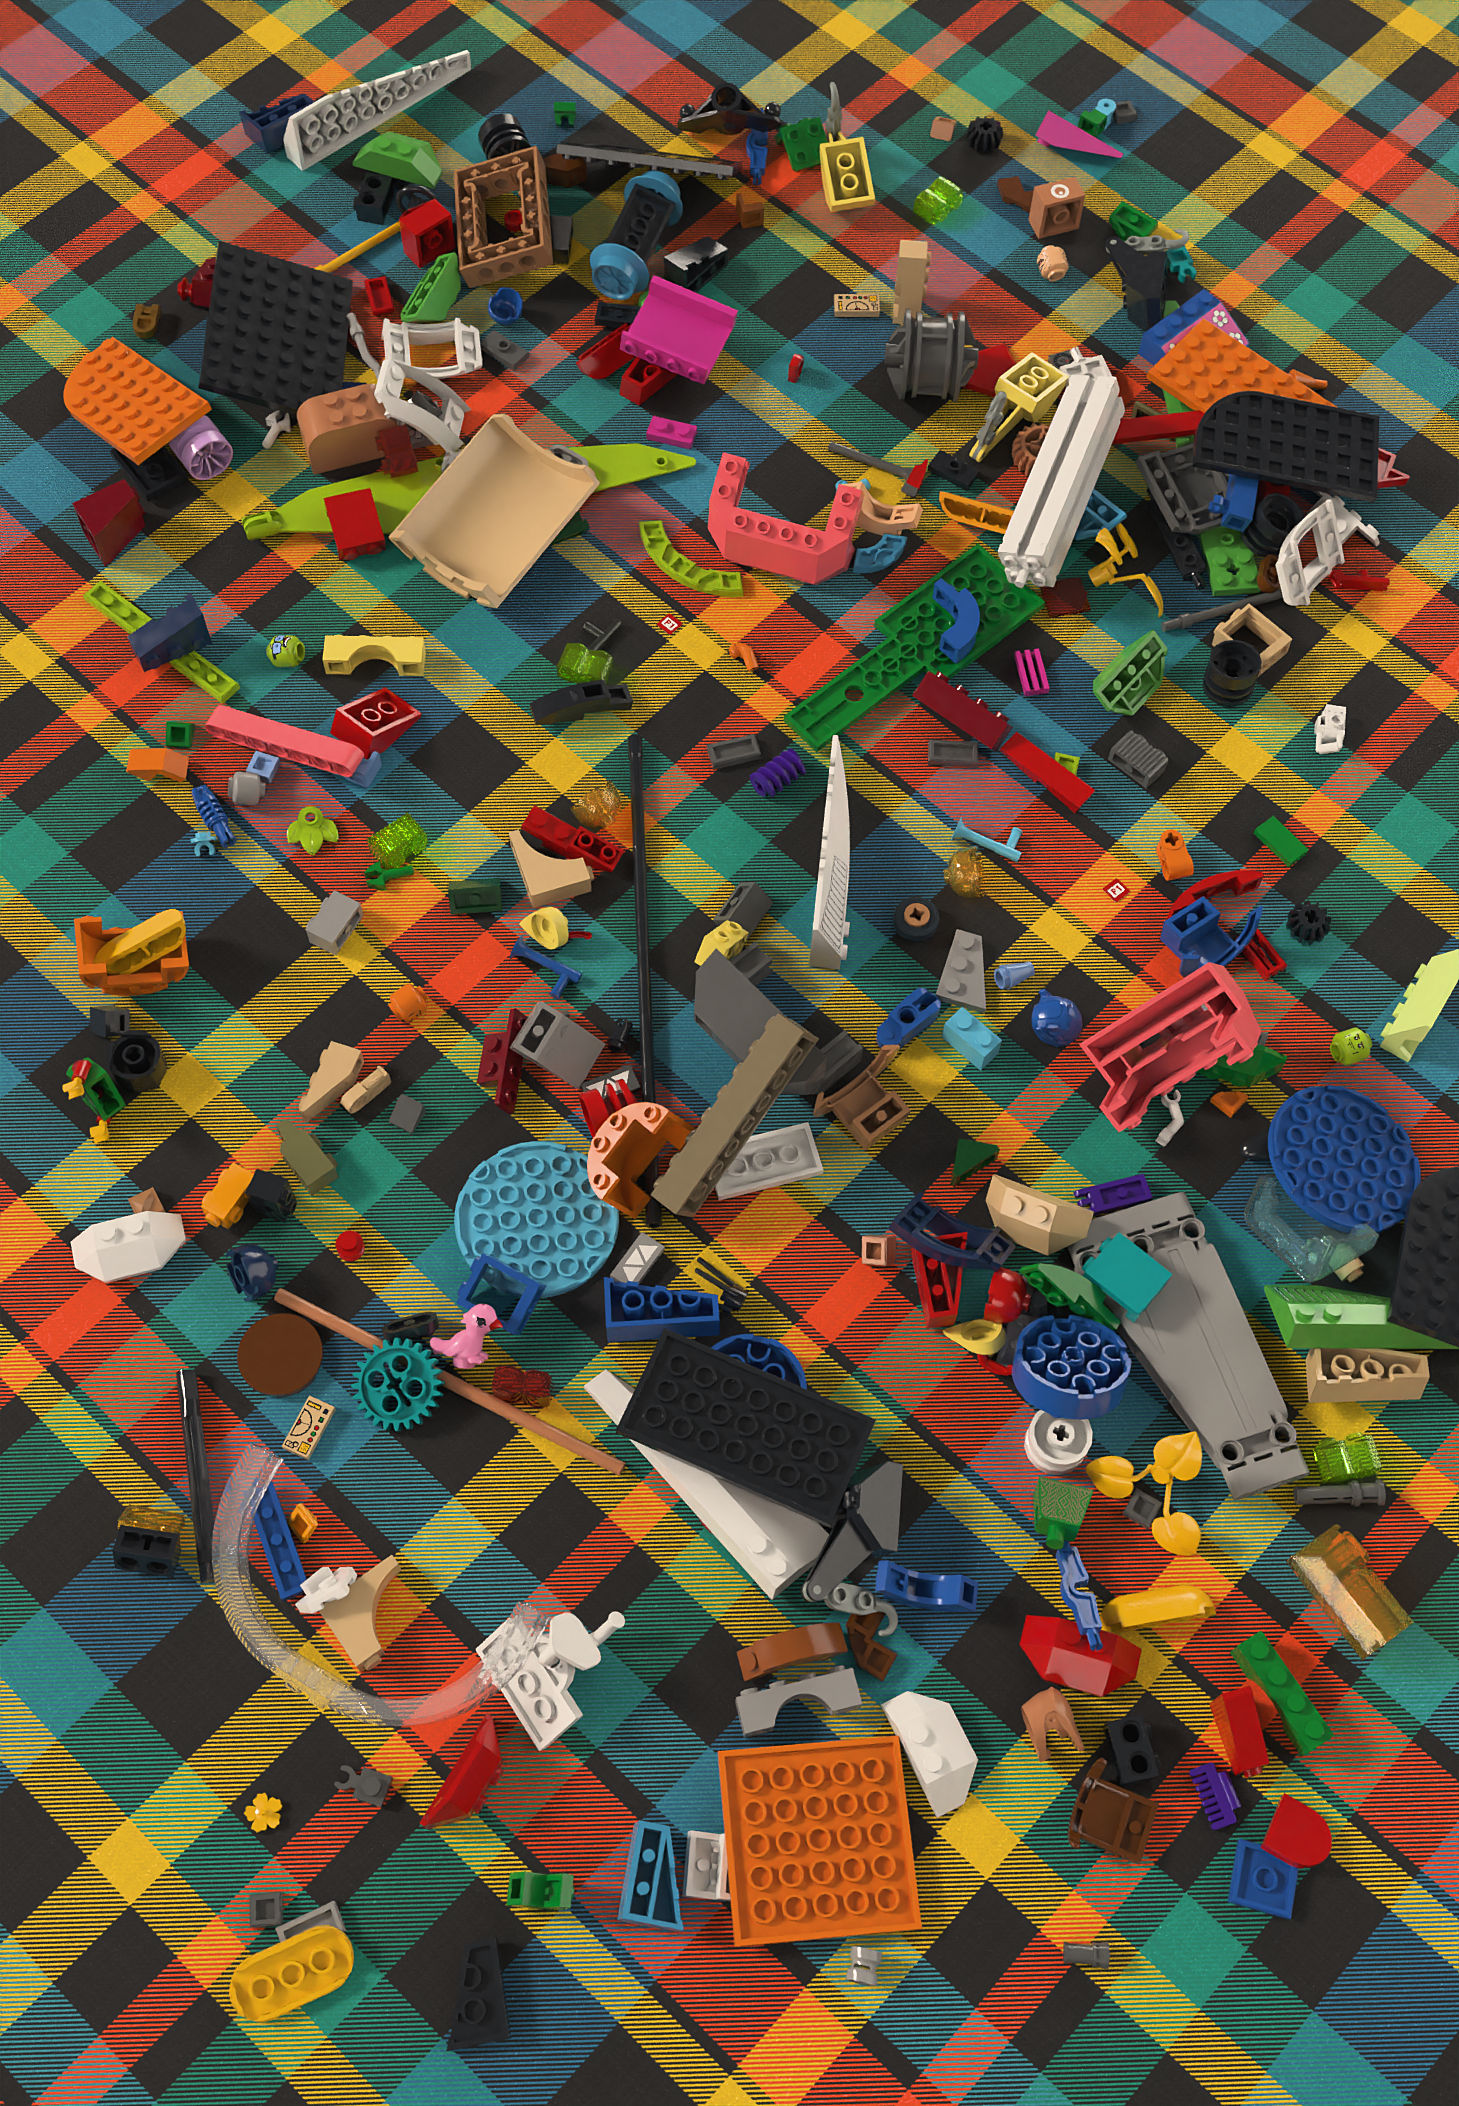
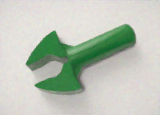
M379 861L371 865L364 874L366 878L379 876L377 879L366 880V883L372 889L384 891L386 890L385 883L388 880L413 875L414 868L412 865L386 870L381 868Z

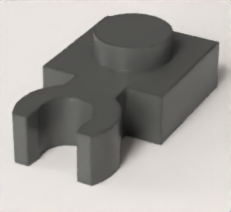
M342 1765L340 1770L349 1773V1781L344 1784L335 1781L334 1785L342 1791H348L353 1788L355 1789L352 1796L353 1799L383 1808L393 1777L363 1767L361 1775H357L350 1766Z

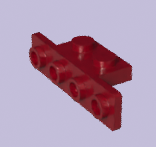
M516 1008L510 1009L506 1032L485 1035L477 1084L481 1087L497 1085L494 1103L507 1114H513L515 1110L523 1056L510 1049L528 1018Z

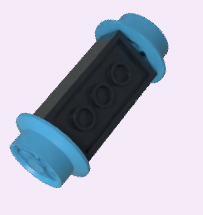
M651 170L643 173L641 176L632 178L626 184L624 189L626 203L605 244L597 246L590 255V266L593 271L592 281L595 287L605 296L615 300H625L630 298L632 294L639 293L647 287L649 282L647 266L666 228L677 223L683 212L679 186L669 175Z

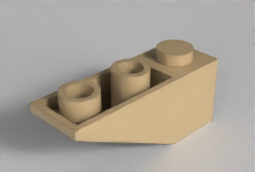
M333 1041L330 1042L328 1049L323 1050L320 1057L321 1065L318 1071L314 1072L310 1078V1089L307 1096L303 1095L299 1103V1110L304 1122H309L355 1084L364 1064L361 1050Z

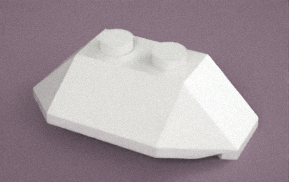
M145 1211L91 1225L71 1241L76 1269L104 1283H109L162 1269L178 1248L186 1242L181 1214Z
M909 1691L881 1704L895 1735H899L900 1745L936 1817L938 1818L963 1805L978 1758L950 1704Z

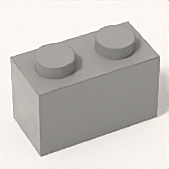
M334 890L330 897H326L323 900L320 911L309 920L306 926L309 942L337 955L364 916L361 903Z

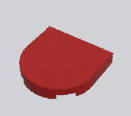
M1284 1793L1280 1797L1261 1849L1295 1868L1304 1869L1317 1866L1327 1858L1331 1851V1831L1319 1813Z

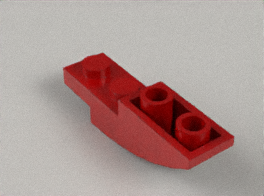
M535 805L521 826L522 830L542 840V846L568 859L583 857L586 866L602 871L613 872L624 853V850L582 826L576 829Z

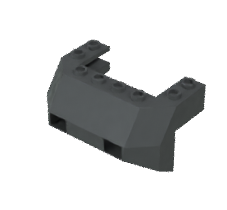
M755 942L731 961L716 948L696 971L694 1021L737 1064L745 1061L749 1055L748 1050L751 1044L756 1039H760L766 1031L764 1027L768 1020L776 1016L777 1013L785 1016L755 987L771 974V970L768 967L772 964V958L770 956L767 957ZM846 1030L841 1032L821 1050L814 1045L781 1094L810 1095L824 1093L861 1062L863 1047L860 1044L857 1045L848 1036Z

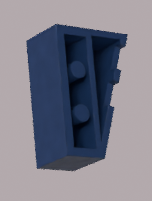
M301 94L279 100V105L266 108V105H261L258 111L246 113V110L239 111L245 134L266 154L274 152L284 146L283 139L289 117L311 105L314 101L306 94Z
M191 593L186 595V601L175 609L173 606L166 609L167 614L156 622L153 619L127 636L132 651L144 672L156 669L160 665L174 659H179L183 655L202 649L212 643L203 613Z

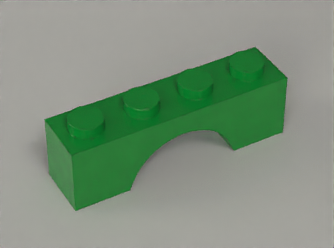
M1262 1630L1230 1652L1245 1676L1254 1681L1272 1701L1282 1720L1283 1731L1301 1757L1335 1736Z

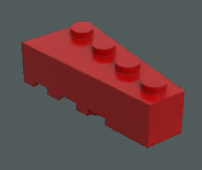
M636 357L622 376L619 395L640 405L678 374Z

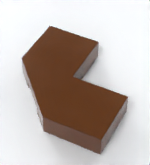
M1018 176L998 179L997 188L1002 200L1010 205L1014 203L1021 206L1023 211L1030 213L1034 190L1024 192Z
M878 1611L862 1616L851 1614L845 1627L856 1667L883 1682L898 1655L872 1640L885 1613Z

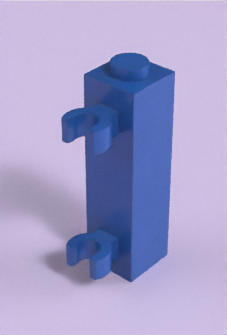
M1230 474L1226 498L1215 495L1213 502L1210 501L1208 511L1215 514L1223 513L1221 526L1244 532L1253 518L1259 480Z

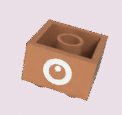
M1076 177L1034 187L1028 221L1038 239L1079 229L1085 193Z

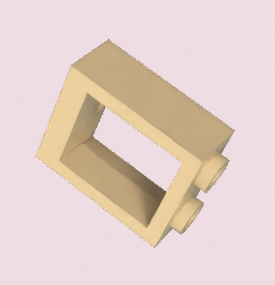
M1248 604L1243 609H1237L1226 623L1221 622L1215 628L1212 645L1215 647L1223 641L1233 640L1230 637L1243 625L1248 627L1269 645L1260 654L1262 663L1259 677L1287 653L1292 638L1252 605Z

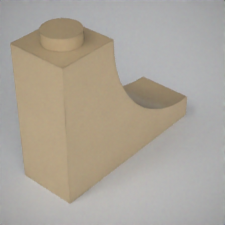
M519 830L509 832L510 845L533 908L591 892V881H594V875L591 866L586 867L583 857L571 860L547 857L531 848L525 842Z
M390 1555L358 1578L353 1584L349 1585L350 1590L347 1596L340 1600L335 1599L332 1602L323 1603L324 1608L319 1611L360 1672L364 1669L367 1671L377 1666L382 1661L380 1657L385 1654L376 1633V1610L384 1589L402 1571L393 1555Z

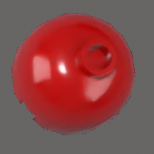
M1002 1267L997 1272L994 1271L988 1294H990L989 1300L985 1305L984 1320L1002 1324L1010 1323L1019 1318L1022 1310L1028 1311L1032 1295L1027 1294V1284L1021 1275Z

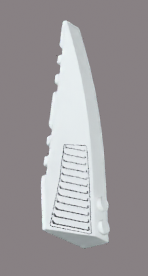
M833 735L809 966L840 970L841 960H846L848 945L843 944V937L848 938L850 922H845L850 862V829L842 754L838 735Z

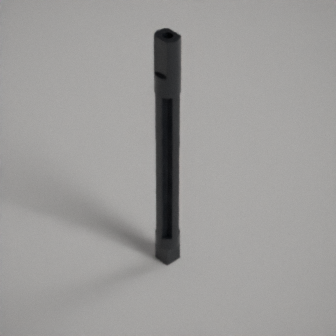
M180 1370L176 1372L200 1581L201 1583H215L220 1579L219 1559L196 1370Z

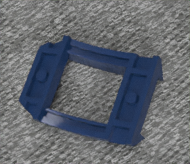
M921 1192L904 1207L888 1228L918 1252L942 1263L964 1268L989 1269L997 1272L1016 1247L1010 1239L1007 1240L999 1234L1001 1231L999 1226L995 1229H987L964 1222L949 1214L938 1205L935 1208L931 1207L922 1200L924 1194ZM924 1228L937 1236L968 1232L966 1247L978 1250L968 1251L948 1245L926 1233Z

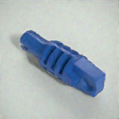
M206 785L193 788L192 797L207 828L215 832L223 848L228 847L227 841L230 846L234 845L237 839L228 826V817L217 798Z

